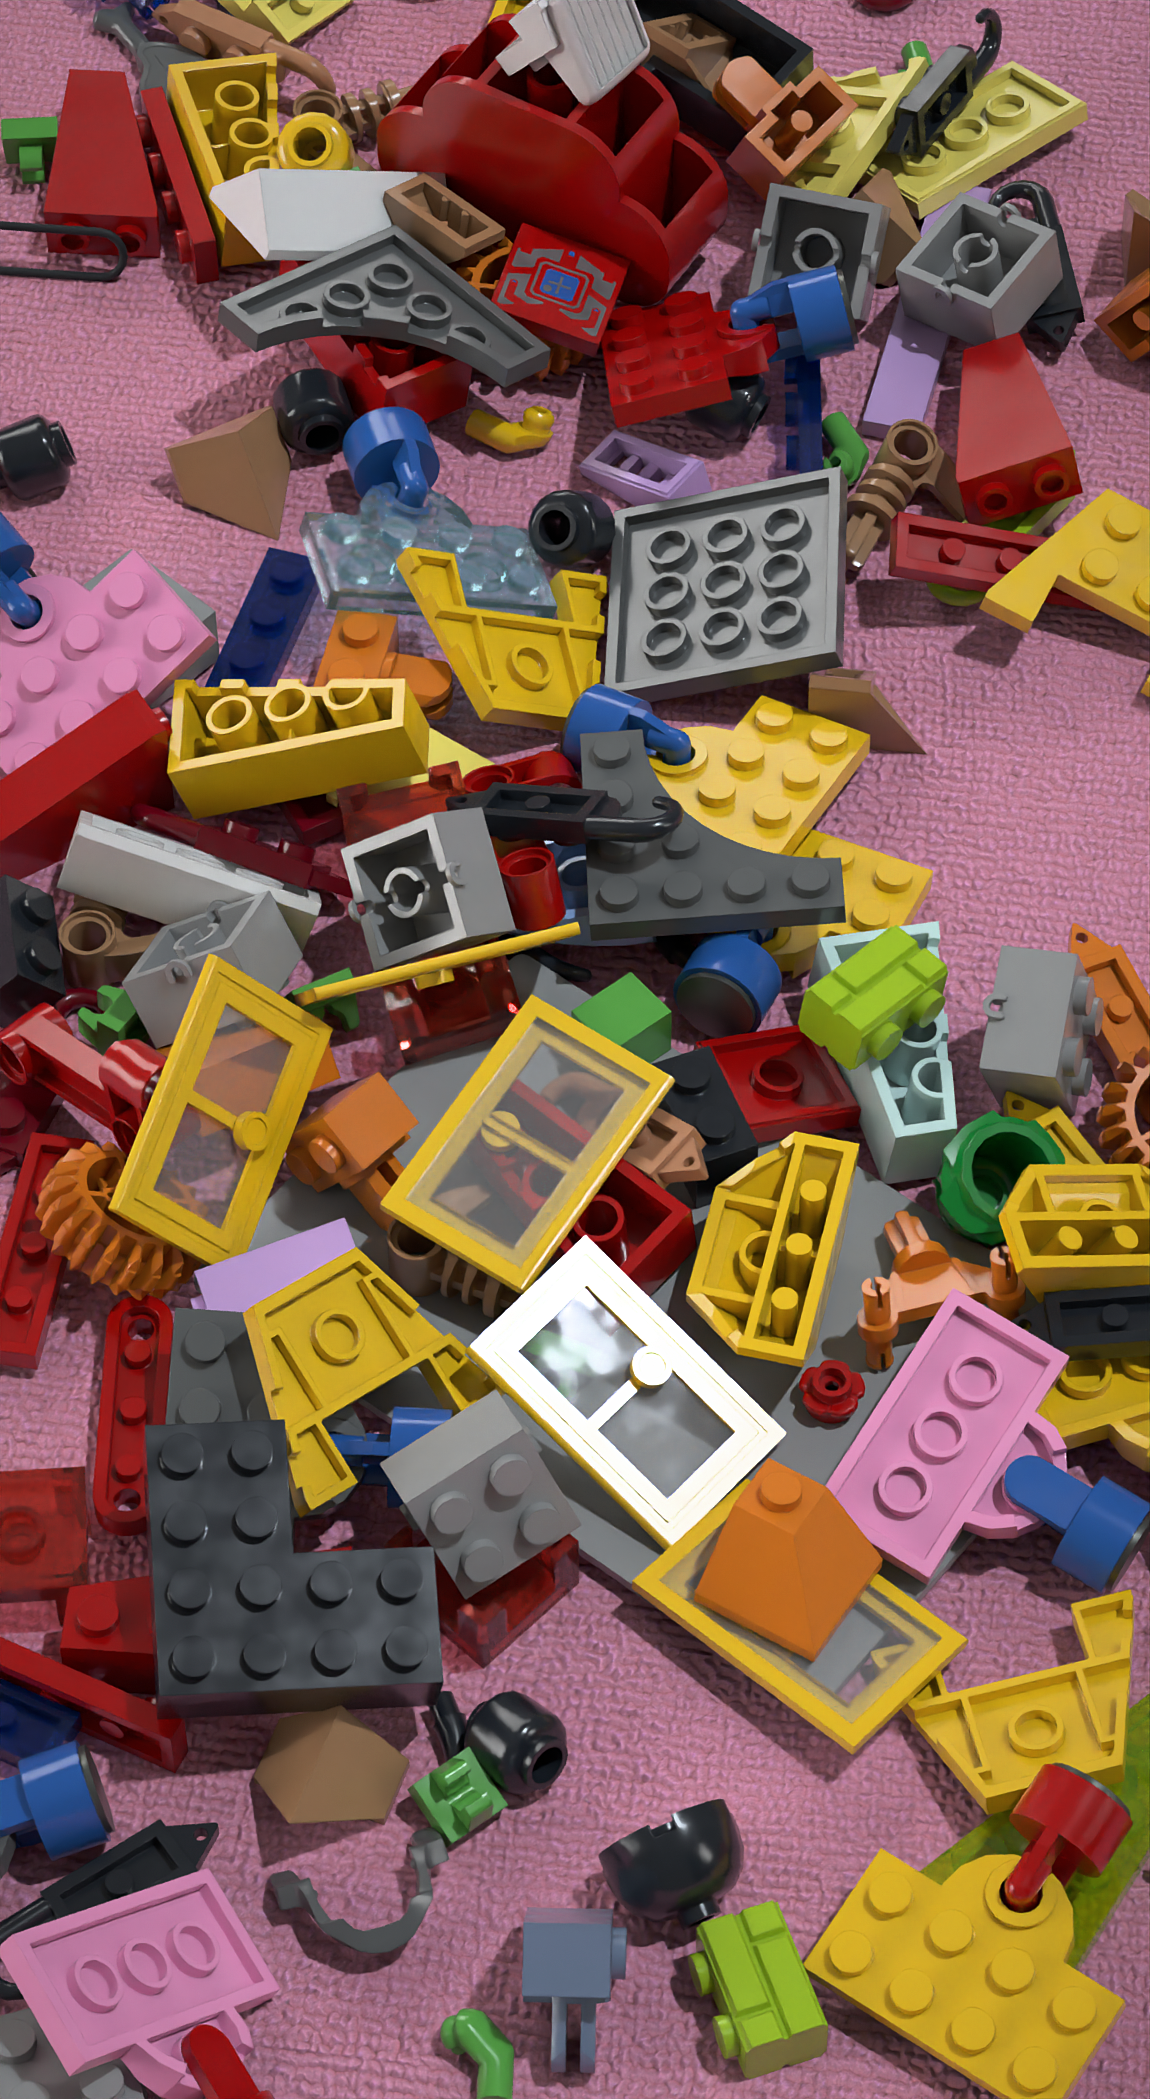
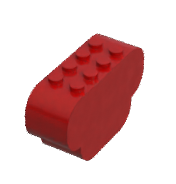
M514 13L502 14L493 18L470 44H457L447 48L380 122L377 130V152L381 170L445 173L447 188L505 228V236L513 244L523 222L630 260V266L617 300L639 306L652 305L662 300L724 225L728 213V188L722 170L710 153L695 140L679 132L680 122L676 104L661 81L646 68L638 65L599 101L586 106L578 101L550 63L536 72L528 64L516 73L508 76L495 57L519 37V34L509 23V20L516 15Z

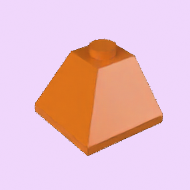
M767 1458L733 1504L697 1586L694 1601L815 1662L881 1569L883 1558L828 1487Z

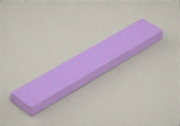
M976 186L964 194L988 203L991 198L992 189ZM952 201L925 216L920 232L921 237H923ZM901 297L862 420L863 435L885 439L890 427L897 421L915 419L923 423L926 422L951 335L904 316Z

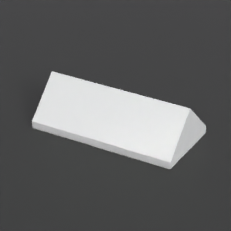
M258 168L212 187L209 198L265 260L314 261L393 226L383 202L384 191L423 173L428 174L446 188L447 186L445 173Z
M81 810L57 884V888L167 925L207 912V908L215 900L231 904L270 890L301 952H303L322 905L318 890L300 888L199 851L193 847ZM215 909V914L218 920H220V917L217 913L219 909Z

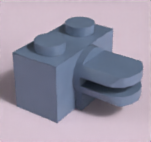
M527 1907L523 1922L522 1996L523 2002L552 2003V2073H566L568 2004H581L580 2073H595L597 2004L611 2001L612 1979L625 1980L627 1927H613V1909Z

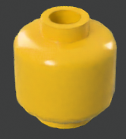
M308 112L297 115L284 126L278 137L276 152L280 166L283 169L350 170L353 168L355 152L351 138L336 119L325 113Z

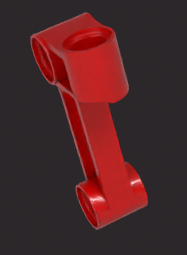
M542 751L533 756L504 764L483 766L472 770L461 780L463 795L485 791L493 782L539 786L564 783L562 787L583 789L571 762L562 753L555 751ZM490 836L515 928L522 931H537L549 928L560 922L566 915V907L554 854L548 850L545 842L529 839L505 842L497 837Z
M45 1002L38 1004L0 1031V1069L9 1079L19 1085H25L32 1079H35L111 1130L121 1150L127 1157L129 1156L166 1063V1056L138 1039L115 1041L107 1049L104 1056L76 1039L67 1021L59 1011ZM188 1104L185 1107L169 1151L199 1129L197 1114L194 1108Z

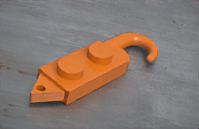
M1073 923L1069 931L1068 953L1079 955L1088 977H1093L1094 990L1097 997L1103 999L1104 1009L1101 1030L1098 1036L1093 1037L1113 1073H1115L1118 1065L1124 1061L1134 1065L1133 1058L1135 1053L1143 1046L1150 1051V996L1121 944L1111 947L1080 925ZM1147 1092L1135 1104L1143 1119L1150 1125V1095Z

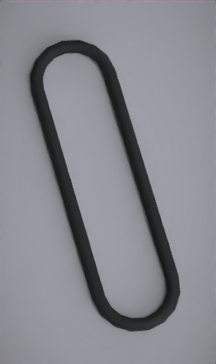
M0 221V230L104 237L115 244L120 256L116 267L104 273L0 266V275L108 281L119 276L126 267L128 259L126 245L111 230L97 227Z

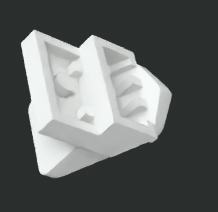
M532 0L509 20V23L519 34V37L497 55L495 59L508 76H511L528 64L536 72L550 63L578 101L583 105L590 106L612 90L648 56L650 41L634 0Z

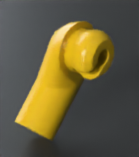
M535 405L524 410L523 421L508 423L481 409H476L467 420L465 433L484 444L509 454L543 447L553 436V432L550 429L555 420L550 410Z

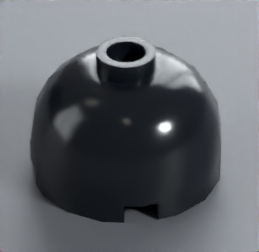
M724 1799L707 1801L671 1815L672 1821L652 1830L650 1825H647L600 1852L598 1857L603 1867V1875L621 1905L636 1917L656 1923L678 1918L683 1930L700 1925L702 1922H706L722 1913L717 1900L734 1888L743 1870L744 1845L740 1831Z

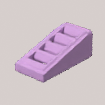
M613 430L579 465L581 475L634 506L712 491L703 461L617 430ZM623 456L628 457L618 468L613 467Z

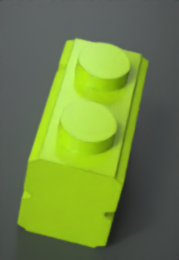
M891 926L805 991L797 1024H799L800 1031L821 1048L826 1046L828 1054L849 1071L855 1070L872 1056L878 1061L885 1059L897 1047L904 1031L915 1023L921 1028L926 1027L939 1015L946 1002L943 991L949 971H947V966L944 962L926 948L921 950L918 947V942L899 926Z
M771 1900L743 1909L738 1915L731 1913L702 1922L696 1928V1953L690 1954L687 1957L691 1977L700 1997L712 1994L720 2015L712 2018L718 2046L725 2059L737 2056L745 2078L753 2079L781 2070L787 2064L793 2066L821 2057L827 2051L828 2024L778 1902Z

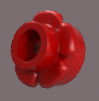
M825 1360L818 1368L809 1367L802 1374L799 1381V1390L804 1393L802 1403L813 1418L823 1423L835 1424L849 1419L858 1408V1399L863 1398L865 1395V1382L858 1372L850 1371L847 1363L839 1360ZM828 1385H835L838 1387V1390L830 1391L826 1387Z

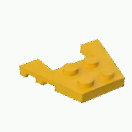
M1106 489L987 591L979 609L1028 633L1051 588L1056 587L1150 636V510L1110 489ZM1150 674L1140 692L1150 697Z
M407 547L396 559L398 569L481 721L563 731L568 714L580 694L593 685L600 683L601 662L596 660L597 640L604 634L605 617L600 615L601 600L607 595L608 582L606 576L561 569L549 582L558 620L471 608L466 604L454 553Z
M357 1247L254 1304L243 1313L271 1420L285 1419L289 1488L295 1510L300 1518L358 1483L322 1424V1421L415 1366L421 1371L443 1409L453 1410V1416L494 1390H497L501 1397L506 1394L488 1375L464 1355V1351L467 1349L466 1346L451 1333L445 1336L442 1335L416 1311L420 1304Z
M1131 1589L1071 1604L1072 1622L1086 1660L952 1693L947 1691L940 1671L901 1708L987 1815L1014 1809L1044 1764L1057 1762L1069 1765L1089 1775L1104 1786L1125 1781L1135 1620L1134 1600ZM908 1643L870 1653L875 1678L877 1679L912 1644Z

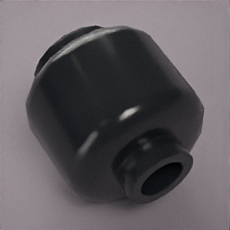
M320 368L301 369L286 377L273 394V410L281 435L286 444L299 453L323 455L336 450L343 443L346 432L354 423V411L346 388L339 376L329 370Z
M760 374L728 377L732 400L685 411L687 420L724 442H733L741 435L750 438L762 420L771 401V397L764 394L766 384L764 377Z
M36 414L0 429V490L9 487L18 499L28 501L68 483L70 467L77 464V459L60 421L50 423L44 416Z
M557 490L541 498L532 509L528 522L529 540L534 551L547 563L558 567H590L602 560L612 548V542L616 535L615 519L610 507L599 496L586 491Z
M513 1690L499 1693L475 1707L467 1720L464 1749L470 1747L493 1783L505 1792L519 1796L545 1789L560 1776L566 1765L568 1750L565 1726L558 1716L525 1694Z

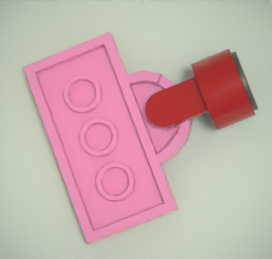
M209 1868L12 1934L0 1945V1957L69 2077L120 2058L140 2083L165 2099H275L270 2090L261 2092L258 2090L243 2064L246 2055L254 2047L249 2028L238 2013L264 2004L281 1988Z

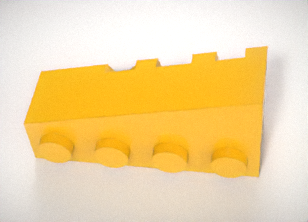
M276 53L168 65L166 99L216 239L217 256L222 267L272 261L265 260L209 198L212 187L258 168L280 169L276 152L279 137Z
M178 679L174 681L171 719L173 733L170 735L167 774L193 819L428 773L430 726L406 679H331L326 687H306L301 679H279L276 687H249L245 679H222L219 687H199L195 679Z

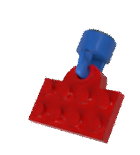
M830 265L771 281L748 297L734 301L730 310L715 312L710 291L701 294L695 291H682L667 297L664 303L645 308H641L639 305H627L613 310L601 342L611 408L616 427L620 428L732 400L728 377L750 376L770 371L768 363L804 354L808 363L855 351L854 345L859 344V339L842 269L836 270L835 265ZM795 313L798 328L777 333L774 317Z

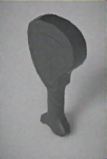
M124 2L115 9H102L95 12L93 27L98 31L116 36L135 57L138 71L142 74L139 83V94L141 90L162 86L166 96L168 65L206 60L196 52L181 45L149 41L132 22L135 14V5L130 2Z

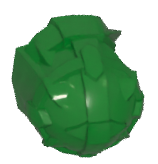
M992 1110L965 1125L943 1149L942 1164L936 1179H933L932 1183L935 1188V1200L941 1220L950 1231L957 1233L970 1242L980 1243L986 1248L989 1244L994 1245L1006 1242L998 1215L1023 1170L1029 1164H1065V1157L1061 1149L1036 1120L1027 1122L1015 1117H1002Z

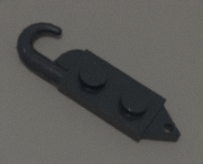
M984 8L975 17L977 23L982 24L985 22L984 36L976 52L967 45H950L935 64L930 65L926 69L923 78L908 95L902 97L896 109V128L887 147V153L899 156L907 154L922 158L973 97L974 87L993 66L1001 46L1002 24L998 13L994 9Z
M1027 180L1013 181L1001 186L993 193L988 204L1000 208L1002 204L1011 199L1023 198L1029 200L1032 203L1035 218L1029 220L1056 231L1063 279L1026 322L1029 334L1038 333L1059 351L1064 352L1077 323L1085 322L1055 201L1049 190L1037 182Z
M493 782L485 791L445 799L447 811L482 807L489 835L497 837L501 841L515 842L523 839L554 841L555 844L565 847L587 844L590 839L628 843L654 841L674 832L681 825L684 816L681 804L670 797L655 796L652 799V805L655 808L666 811L664 814L652 818L622 817L620 802L616 798L609 797L608 791L500 782Z
M1150 1284L1044 1292L1042 1303L1013 1319L1011 1322L1022 1329H1027V1332L1070 1356L1068 1362L1149 1356Z
M161 1819L157 1820L40 1891V1898L0 1921V1945L12 1934L199 1871L219 1836L218 1823L165 1826ZM200 1836L206 1837L204 1840H197ZM0 1977V1999L6 2001L24 1999L16 1983H10Z

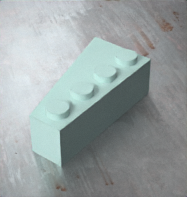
M939 921L900 926L902 930L918 942V947L921 950L926 948L939 958ZM888 928L819 938L807 987L810 988ZM944 1007L939 1015L926 1027L921 1028L915 1023L904 1031L897 1047L883 1060L878 1061L872 1056L855 1070L852 1069L850 1071L836 1060L843 1079L861 1108L859 1123L881 1181L885 1184L937 1177L942 1164L943 1149L956 1135L957 1117L952 1062L948 1060L947 1049L949 1027L947 1014H944Z

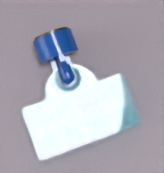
M384 407L366 413L350 426L343 439L342 451L355 489L362 498L356 516L340 512L332 514L305 512L299 529L326 609L424 616L400 573L396 559L407 547L455 554L468 607L553 619L558 606L538 554L534 551L529 540L528 529L508 525H473L461 507L447 496L431 489L438 478L440 462L427 426L417 413L403 407Z

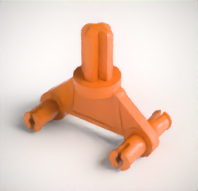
M905 1210L895 1212L894 1219L884 1224V1236L895 1256L891 1268L892 1273L888 1280L883 1277H874L875 1290L872 1289L870 1278L862 1283L864 1307L857 1314L858 1335L866 1343L865 1361L868 1367L882 1370L881 1357H883L885 1367L889 1368L894 1362L892 1339L898 1334L899 1324L935 1316L953 1288L980 1304H986L992 1311L1009 1321L1019 1316V1309L1026 1301V1286L1017 1275L1008 1246H1002V1259L1000 1258L998 1248H994L990 1252L991 1268L960 1261V1259L955 1257L950 1258L945 1247L939 1242L929 1239L920 1218L909 1216Z

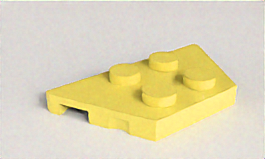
M926 57L910 58L906 71L880 77L876 66L854 71L843 77L832 76L831 78L859 106L839 131L783 185L848 197L895 129L897 106L902 97L908 95L923 78L926 69L929 67Z

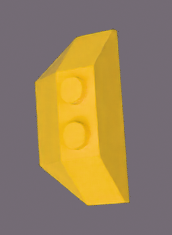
M795 1131L780 1141L778 1148L754 1159L715 1187L687 1288L686 1302L736 1354L804 1367L814 1352L843 1244L859 1154L858 1143Z
M1029 1164L1023 1170L998 1217L1017 1275L1039 1303L1043 1302L1044 1292L1150 1284L1149 1168L1141 1164Z

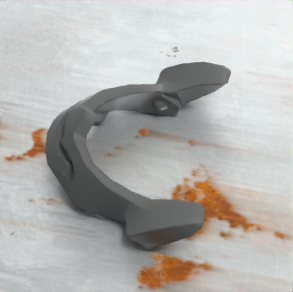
M426 1827L412 1833L410 1838L412 1847H409V1852L411 1856L410 1866L415 1870L417 1877L416 1893L409 1900L407 1912L398 1921L362 1931L354 1929L344 1919L331 1920L318 1903V1893L313 1889L310 1879L300 1880L290 1870L273 1873L270 1876L279 1909L287 1910L295 1907L305 1909L323 1932L346 1947L372 1954L390 1952L404 1945L415 1935L433 1899L431 1869L435 1865L449 1860L443 1838L433 1827Z

